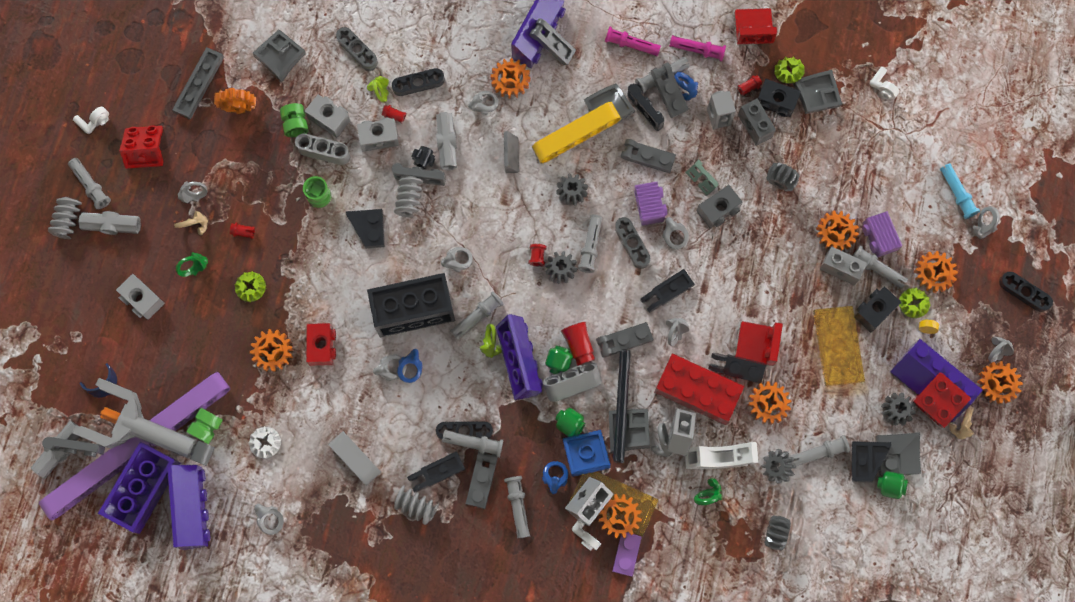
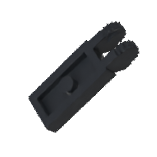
M630 84L627 92L628 98H630V101L656 131H660L664 126V116L660 111H656L652 107V102L647 97L645 98L641 94V88L638 85Z
M682 269L654 287L651 292L644 295L640 300L644 303L656 296L659 301L647 308L648 312L651 313L661 305L664 306L686 292L695 284L685 269Z
M712 353L711 357L713 359L726 362L724 367L709 364V370L756 383L762 382L766 368L765 363L730 354Z
M456 451L422 467L421 470L407 478L409 481H414L424 475L426 481L412 488L415 493L464 471L465 468Z

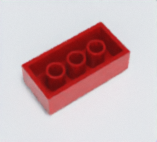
M672 353L654 393L727 425L744 386Z

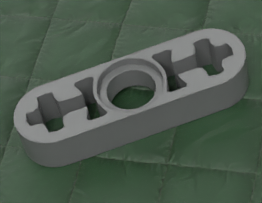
M342 27L337 30L336 38L338 43L365 70H374L378 65L376 55L349 28ZM341 35H348V38L351 42L349 43L346 38H342ZM355 45H360L362 50L355 53L352 51V48ZM366 55V57H367L369 60L372 59V62H373V63H371V64H370L369 62L366 63V60H365V58H364L363 56Z
M626 217L619 218L615 224V231L634 266L639 269L646 268L650 263L649 252L631 220ZM621 223L628 225L627 232L629 235L626 236L625 230L623 228L620 229ZM631 238L638 241V245L634 248L629 247L627 241ZM640 248H641L642 250L639 251V254L641 255V257H646V259H645V261H644L645 263H642L641 261H639V262L637 261L638 258H639V256H638V254H637V251H638Z

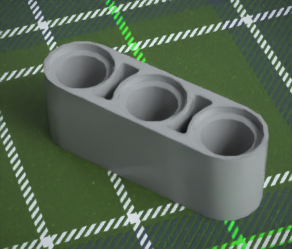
M300 134L295 139V145L303 156L338 165H345L350 160L348 148L343 143L308 134ZM303 143H309L307 147H301ZM327 147L324 152H319L320 148ZM341 151L345 152L343 156H337V153Z
M587 362L565 372L549 376L544 379L543 384L548 399L556 402L595 388L601 384L602 380L597 364L595 362Z
M344 431L328 444L366 486L381 473Z

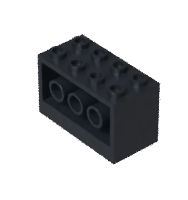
M445 273L367 289L374 328L380 338L456 321Z

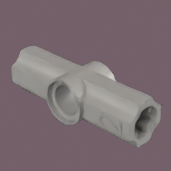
M440 112L436 115L437 147L440 153L441 170L449 171L457 168L456 135L453 129L452 113Z
M105 211L102 214L81 213L79 216V228L81 230L100 231L104 234L115 235L118 232L138 234L141 229L139 216L120 215L110 211Z
M69 421L57 437L54 438L78 441L80 436L72 433L75 426L78 425ZM44 448V452L32 465L31 469L37 475L46 479L57 464L66 460L70 454L65 453L64 449L61 448L58 451Z

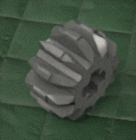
M778 162L770 166L766 179L780 190L793 191L798 184L800 175L786 164Z
M569 173L568 179L562 176V182L557 183L559 189L556 190V194L561 195L559 197L560 201L566 199V205H569L571 201L575 206L577 205V200L582 203L584 201L583 197L588 195L586 191L588 185L584 184V178L579 179L578 174L573 178Z
M562 251L561 256L554 252V257H548L549 262L545 263V267L548 268L546 275H551V281L557 278L558 284L561 283V279L568 283V277L574 278L575 275L573 273L577 272V267H575L577 261L571 260V254L565 257V251ZM559 265H564L563 270H559Z
M894 392L891 394V397L887 396L885 398L886 403L881 405L882 408L886 409L882 412V415L889 416L886 421L889 422L893 419L894 426L898 425V423L904 426L906 421H912L911 415H915L916 411L911 408L916 405L915 403H909L911 397L904 398V393L902 392L899 395ZM896 406H900L899 409H902L900 413L897 412L898 409H895Z
M776 449L775 452L769 451V457L765 456L763 458L766 464L761 465L762 468H766L763 475H769V481H776L777 484L782 483V481L788 482L789 476L795 475L792 469H795L797 466L791 463L795 458L789 457V452H782L781 449Z
M775 515L770 518L764 542L765 546L774 550H783L785 548L791 527L790 519Z

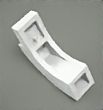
M749 442L723 447H692L689 449L688 455L685 456L686 469H723L758 463L757 443Z

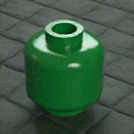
M555 345V348L549 349L545 365L550 368L549 372L553 374L565 372L570 369L573 355L570 353V349Z
M567 408L565 411L560 410L555 418L557 421L556 428L568 437L578 436L586 425L583 415L572 408Z
M886 471L883 477L878 478L877 488L881 489V495L884 497L900 499L902 495H906L908 480H905L903 474Z

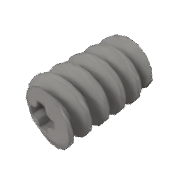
M403 175L399 180L400 186L397 189L399 193L396 195L398 200L395 202L396 208L394 213L410 218L414 217L413 213L419 211L414 207L420 205V202L416 201L415 198H421V195L416 193V191H422V188L417 186V184H423V180L414 176Z
M68 197L58 198L56 200L58 205L54 207L55 213L52 214V218L55 220L50 221V225L53 227H49L48 232L59 238L71 239L67 234H73L74 231L69 229V226L76 225L71 219L78 218L73 212L80 211L75 205H81L82 202Z
M403 485L396 496L394 509L398 510L402 507L401 513L403 514L409 510V517H413L416 514L415 519L420 521L423 518V524L426 525L434 517L439 503L433 507V500L425 503L426 496L419 500L418 492L411 496L412 489L404 492L405 486Z

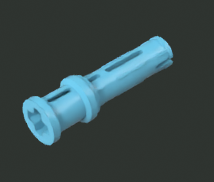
M951 163L946 164V168L941 167L940 171L957 198L955 201L961 207L964 219L977 215L980 209L976 208L973 203L972 195L965 191Z

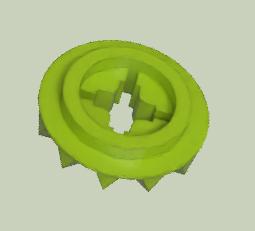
M794 56L792 58L785 57L775 65V76L783 83H795L804 75V65L800 59L797 60ZM788 65L792 68V74L787 70Z
M253 271L244 272L243 275L237 278V282L234 284L238 297L247 302L260 299L266 290L264 278ZM245 282L249 284L254 282L253 286L256 289V291L252 289L246 290L247 287Z
M909 288L901 294L899 300L902 303L899 307L906 316L920 318L928 312L931 306L929 302L930 297L925 294V291H921L918 288ZM913 298L915 300H921V302L918 304V307H916V305H909L913 301Z

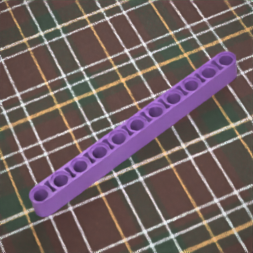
M214 373L149 421L176 431L193 419L200 408L206 409L230 390V387L220 373ZM137 437L128 439L125 443L111 448L104 455H101L44 497L38 504L48 519L54 520L121 472L140 442L152 448L156 445Z

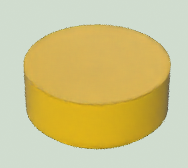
M922 320L919 322L918 330L926 334H935L939 331V323L934 320Z

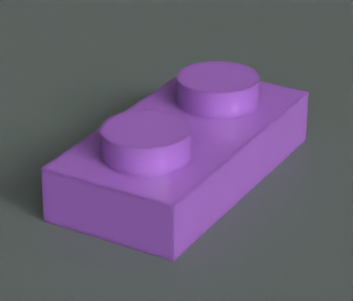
M626 533V538L623 539L621 535L612 572L633 576L641 536Z

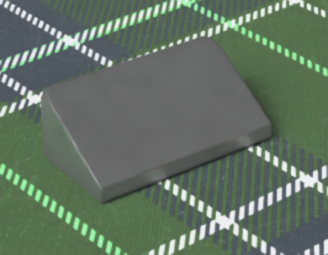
M505 131V172L518 173L519 139L512 133Z

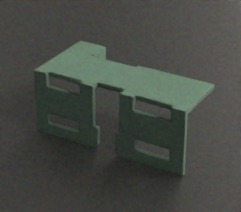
M698 159L685 173L694 182L704 174L707 179L702 183L700 182L698 187L708 195L719 183L704 169L703 163Z

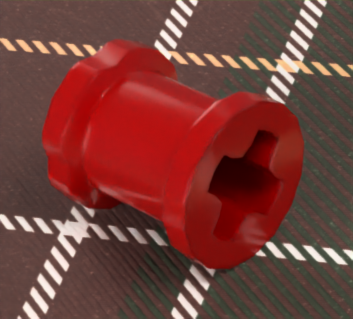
M530 244L531 258L528 264L536 267L545 266L544 251L547 250V246L543 244Z

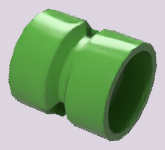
M293 103L280 108L281 119L284 122V135L286 137L294 138L300 134L308 133L307 120L304 119L306 117L305 110L302 104Z
M313 176L304 182L303 192L310 205L316 208L328 205L331 200V192L323 178Z
M200 408L195 416L196 422H192L186 432L210 444L214 437L213 431L218 430L223 420Z

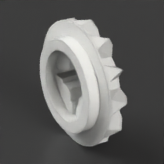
M264 426L256 429L250 435L249 446L251 452L259 458L274 456L281 446L280 435L270 427ZM268 436L267 441L272 446L264 445L261 448L262 443L258 440V438L265 439Z

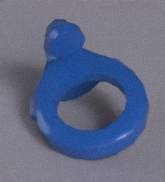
M677 72L674 77L678 85L689 92V94H682L684 99L689 101L695 98L698 93V82H694L690 76L683 72ZM679 78L684 79L688 82V84H686L684 81H680Z
M413 349L406 357H402L398 361V377L406 383L415 382L422 373L423 366L422 361L419 360V352L417 349ZM408 363L414 364L417 368V373L413 378H406L402 373L403 367Z
M558 461L548 463L544 467L542 481L548 485L550 492L555 494L561 486H565L568 482V469L563 463ZM559 466L564 474L561 478L556 476L551 478L548 474L549 468Z

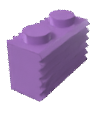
M658 182L635 185L634 193L641 226L664 222L667 215L666 204H662L661 198L664 197L662 187L658 186Z
M888 211L868 217L863 222V233L869 237L870 249L877 257L898 251L902 247Z

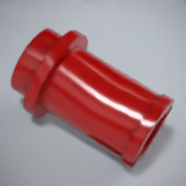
M758 75L751 76V79L738 85L737 89L744 96L754 89H760L762 81Z
M385 105L381 115L384 118H394L395 121L403 124L407 113L392 108V105Z
M238 222L231 224L230 235H233V237L254 238L255 227L238 225Z

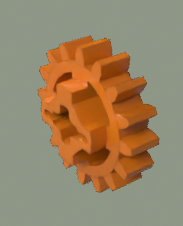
M513 58L510 59V62L503 59L502 65L496 63L497 69L492 68L493 74L490 75L492 80L491 86L495 87V92L501 91V97L507 94L508 99L511 98V95L518 98L519 92L524 94V88L528 89V83L531 81L530 71L525 70L526 64L520 65V60L514 63ZM501 74V77H502V78L500 79V82H499V81H498V77H499V75ZM521 75H522V76H523V80H522V82L520 83V80H519V79L521 78Z
M228 88L225 91L220 90L219 93H215L214 105L226 112L241 114L245 110L251 111V109H255L256 97H254V94H250L249 91Z
M834 210L831 212V216L826 213L824 218L819 220L820 225L816 227V230L820 232L816 234V237L822 238L819 243H825V249L830 246L841 251L844 250V247L848 250L851 244L853 245L856 242L855 238L858 237L859 233L855 231L859 227L853 225L855 219L850 220L849 213L843 216V211L836 214ZM828 222H831V223H830V227H828L827 229H825L826 224H827ZM849 234L848 239L844 241L845 236Z
M935 251L933 255L931 252H928L926 256L922 255L919 258L920 261L915 264L918 268L914 270V273L918 274L915 280H921L919 286L925 285L926 291L932 288L933 293H936L938 290L942 293L946 288L949 289L953 286L952 283L957 280L954 276L958 274V271L953 270L957 265L950 263L953 258L946 259V253L940 256L938 251Z
M268 329V334L262 331V337L255 336L254 338L257 342L251 343L254 350H251L250 354L255 355L252 361L258 362L256 366L259 368L263 366V370L266 372L269 368L275 372L276 367L282 370L283 363L289 364L287 358H293L289 351H293L294 348L288 346L292 343L291 340L286 339L287 335L285 333L280 336L279 330H276L274 334L271 329ZM275 339L280 340L283 345L276 344ZM274 347L276 350H273L272 354H270L268 351H271V348ZM260 356L267 357L268 362L263 361Z
M999 361L997 365L995 362H992L989 366L983 368L984 372L982 371L978 374L982 379H979L977 383L982 384L980 388L985 392L983 397L989 396V402L996 400L997 404H1001L1003 401L1006 404L1011 402L1010 399H1016V394L1022 391L1018 388V386L1023 385V382L1018 381L1021 375L1015 374L1017 368L1010 369V363L1003 366L1002 361ZM996 370H997V371H1000L998 374H996V373H993V374H992V373H991L992 371H996ZM1002 391L1009 392L1006 395H1000Z
M767 381L765 387L760 383L758 389L754 388L752 390L755 395H749L748 398L752 402H749L748 406L753 407L750 414L756 413L755 420L762 418V424L769 420V424L772 425L774 420L779 423L781 422V417L786 418L788 416L785 411L789 412L791 410L787 404H790L792 400L786 398L789 392L783 393L784 386L777 388V382L770 386V382ZM764 391H769V393L765 396L759 395ZM771 397V404L773 405L768 409L769 406L766 401ZM772 411H780L778 414L770 416Z
M615 494L614 500L610 499L608 504L604 506V510H601L599 513L603 517L598 519V522H604L601 529L607 528L608 536L612 532L615 533L616 539L619 534L622 535L623 539L626 538L627 532L633 535L632 528L638 530L639 526L636 522L642 521L637 516L642 513L641 510H636L639 504H632V497L626 500L625 494L622 495L621 499ZM616 503H624L628 506L623 508L619 507ZM610 508L612 515L611 518L607 520L606 514L607 510ZM616 511H618L620 514H625V516L623 517L624 522L621 519H615V517L617 516ZM633 512V522L630 525L628 517ZM620 525L623 530H617L612 526Z

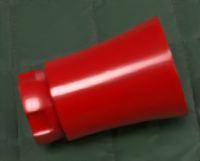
M580 322L561 330L573 355V359L576 360L577 366L595 360L586 322Z

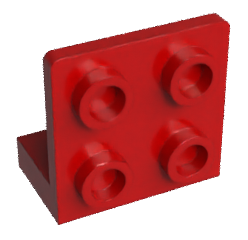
M770 8L735 10L737 45L774 43L777 36V27H773Z
M151 125L148 127H130L125 129L119 150L125 169L163 166L164 160L159 147L163 133L162 126Z
M742 321L735 356L774 366L778 360L783 324L775 322L771 327Z
M940 372L911 402L915 403L916 407L938 426L945 428L971 400V397Z

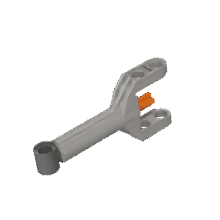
M98 378L96 386L107 393L127 400L128 403L124 405L121 413L107 407L100 413L101 419L115 424L111 438L83 426H75L73 434L110 449L125 443L128 439L137 437L207 466L215 447L201 441L197 442L196 439L144 419L141 412V404L136 393Z

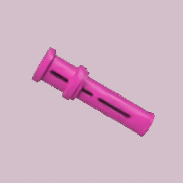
M610 26L605 38L606 43L609 41L618 44L621 48L624 46L656 57H658L661 45L632 37L626 31L620 32L612 29Z
M672 35L669 47L703 54L704 58H716L721 62L726 50V45L718 46L710 41L702 43Z

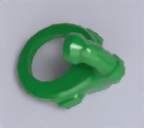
M192 252L191 256L185 257L178 262L176 272L182 277L196 276L199 271H203L206 268L208 259L199 253ZM193 261L191 268L184 271L180 270L184 262Z
M715 478L708 479V484L713 488L700 491L695 495L694 502L696 504L709 505L722 500V494H720L721 485ZM705 496H709V497H710V498H707V499H700V498H699V497H702V498H703V497H705Z

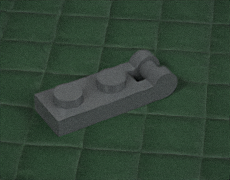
M539 18L535 29H532L529 34L531 38L537 40L561 64H569L576 49L545 20Z
M666 62L662 64V67L652 69L651 75L670 117L673 118L688 111L689 108L673 75L671 65ZM665 74L667 79L662 81L661 75Z
M626 139L624 144L626 146L625 150L621 153L622 159L669 174L671 173L676 154L637 143L632 139ZM632 150L638 151L637 155L632 154Z
M395 163L392 166L393 175L397 180H400V177L403 175H408L423 180L425 184L445 186L446 177L445 173L441 170L431 169V171L423 170L421 167L405 168L400 163Z
M647 322L596 338L597 344L602 349V357H608L620 353L621 350H629L654 340ZM612 341L614 347L609 348L607 342Z
M46 437L42 441V445L46 449L58 451L61 448L64 449L65 453L76 454L77 451L84 452L85 456L96 457V454L104 455L105 451L104 446L54 437Z
M478 451L466 505L482 509L486 508L498 460L495 454L491 455L485 452L481 454ZM483 461L490 462L489 468L482 467Z

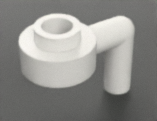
M881 67L870 81V85L880 90L883 98L887 100L895 99L899 94V89L891 82H879L887 72L886 68Z
M98 107L91 113L89 124L78 115L73 118V121L85 133L90 134L96 126L104 125L109 120V112L104 107Z
M577 521L572 531L583 539L581 544L590 551L593 548L597 550L601 543L582 529L585 525L584 523Z

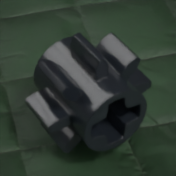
M421 146L419 150L414 149L411 156L413 157L412 160H414L413 164L423 169H426L427 166L432 167L435 161V156L432 155L433 150L425 146Z

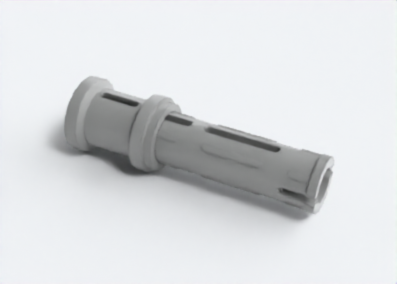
M682 57L670 64L673 75L690 67L689 63L686 64L688 62L686 57ZM651 71L649 75L641 79H635L636 85L641 88V94L646 93V90L654 86L657 87ZM665 74L661 75L662 81L667 79Z
M78 158L71 159L68 162V166L86 189V195L93 200L95 208L102 209L106 207L111 199L103 193L101 185L94 182Z
M599 215L590 216L585 248L581 250L582 258L580 265H578V270L585 273H594L595 271L593 266L595 258L598 256L596 246L603 219Z
M861 245L854 252V257L867 262L866 270L872 269L900 289L904 287V284L899 282L898 279L904 283L908 281V278L877 260L878 257L875 254L871 255L863 250Z
M492 291L485 301L478 303L477 309L450 331L459 340L485 316L490 317L491 312L498 306L504 305V303Z
M444 430L442 439L443 443L477 449L481 454L486 452L495 454L499 458L504 441L488 439L487 436L478 438Z
M842 435L837 440L830 442L827 440L822 446L789 455V457H794V460L797 459V461L791 462L792 465L799 466L826 456L833 458L835 454L841 452L848 453L850 452V446L846 437Z
M522 476L504 479L509 493L507 498L511 501L517 539L530 536L523 501L525 493L522 491L521 486Z

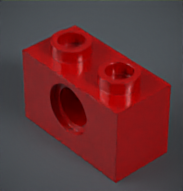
M330 323L307 324L306 362L309 366L333 365V360L336 359V348H333V340H336V329H333ZM320 341H326L324 348H317Z

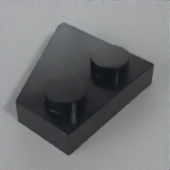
M382 209L346 211V216L366 249L385 247Z
M852 441V482L873 483L891 448V442Z

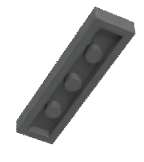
M206 47L172 109L175 114L191 120L224 59L223 54Z

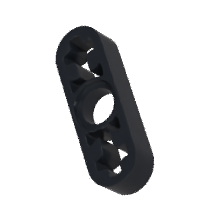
M433 68L398 77L392 82V90L397 96H405L442 86L445 81L444 73L441 69ZM434 75H437L439 77L438 81H435ZM420 78L423 80V84L415 86L413 81ZM407 81H410L411 88L408 87ZM398 84H402V90H399V88H397Z
M1006 272L1000 277L999 285L1002 289L1036 311L1045 312L1052 307L1053 300L1050 295L1016 273ZM1009 277L1012 279L1010 285L1007 284ZM1022 287H1027L1030 290L1031 294L1029 297L1021 293ZM1042 299L1045 300L1043 307L1040 305V300Z
M485 421L441 422L436 427V435L440 440L443 439V434L439 433V431L443 430L444 426L448 430H454L453 426H456V433H459L460 427L468 426L470 428L469 436H473L474 433L472 426H476V430H481L482 426H486L490 430V432L486 433L487 438L490 439L493 435L492 425ZM476 432V437L482 438V433Z

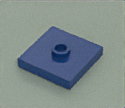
M601 430L563 438L572 477L611 468Z

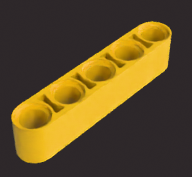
M607 102L535 142L532 145V149L540 163H546L615 125L621 120V117L613 103Z

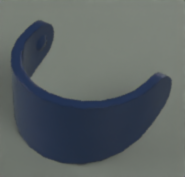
M106 363L108 368L106 381L117 385L116 373ZM83 382L79 383L86 392L94 397L102 398L110 395V393L101 390L99 387L88 389Z

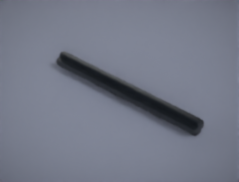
M621 350L619 357L613 461L615 463H624L631 355L629 350Z

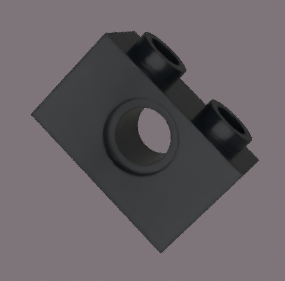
M765 79L758 100L765 111L770 110L776 112L781 117L791 118L801 91ZM773 98H779L781 102H776Z
M885 286L880 291L876 289L869 296L871 300L867 304L863 302L856 309L858 313L854 318L870 333L902 303ZM872 305H877L880 308V312L874 311Z

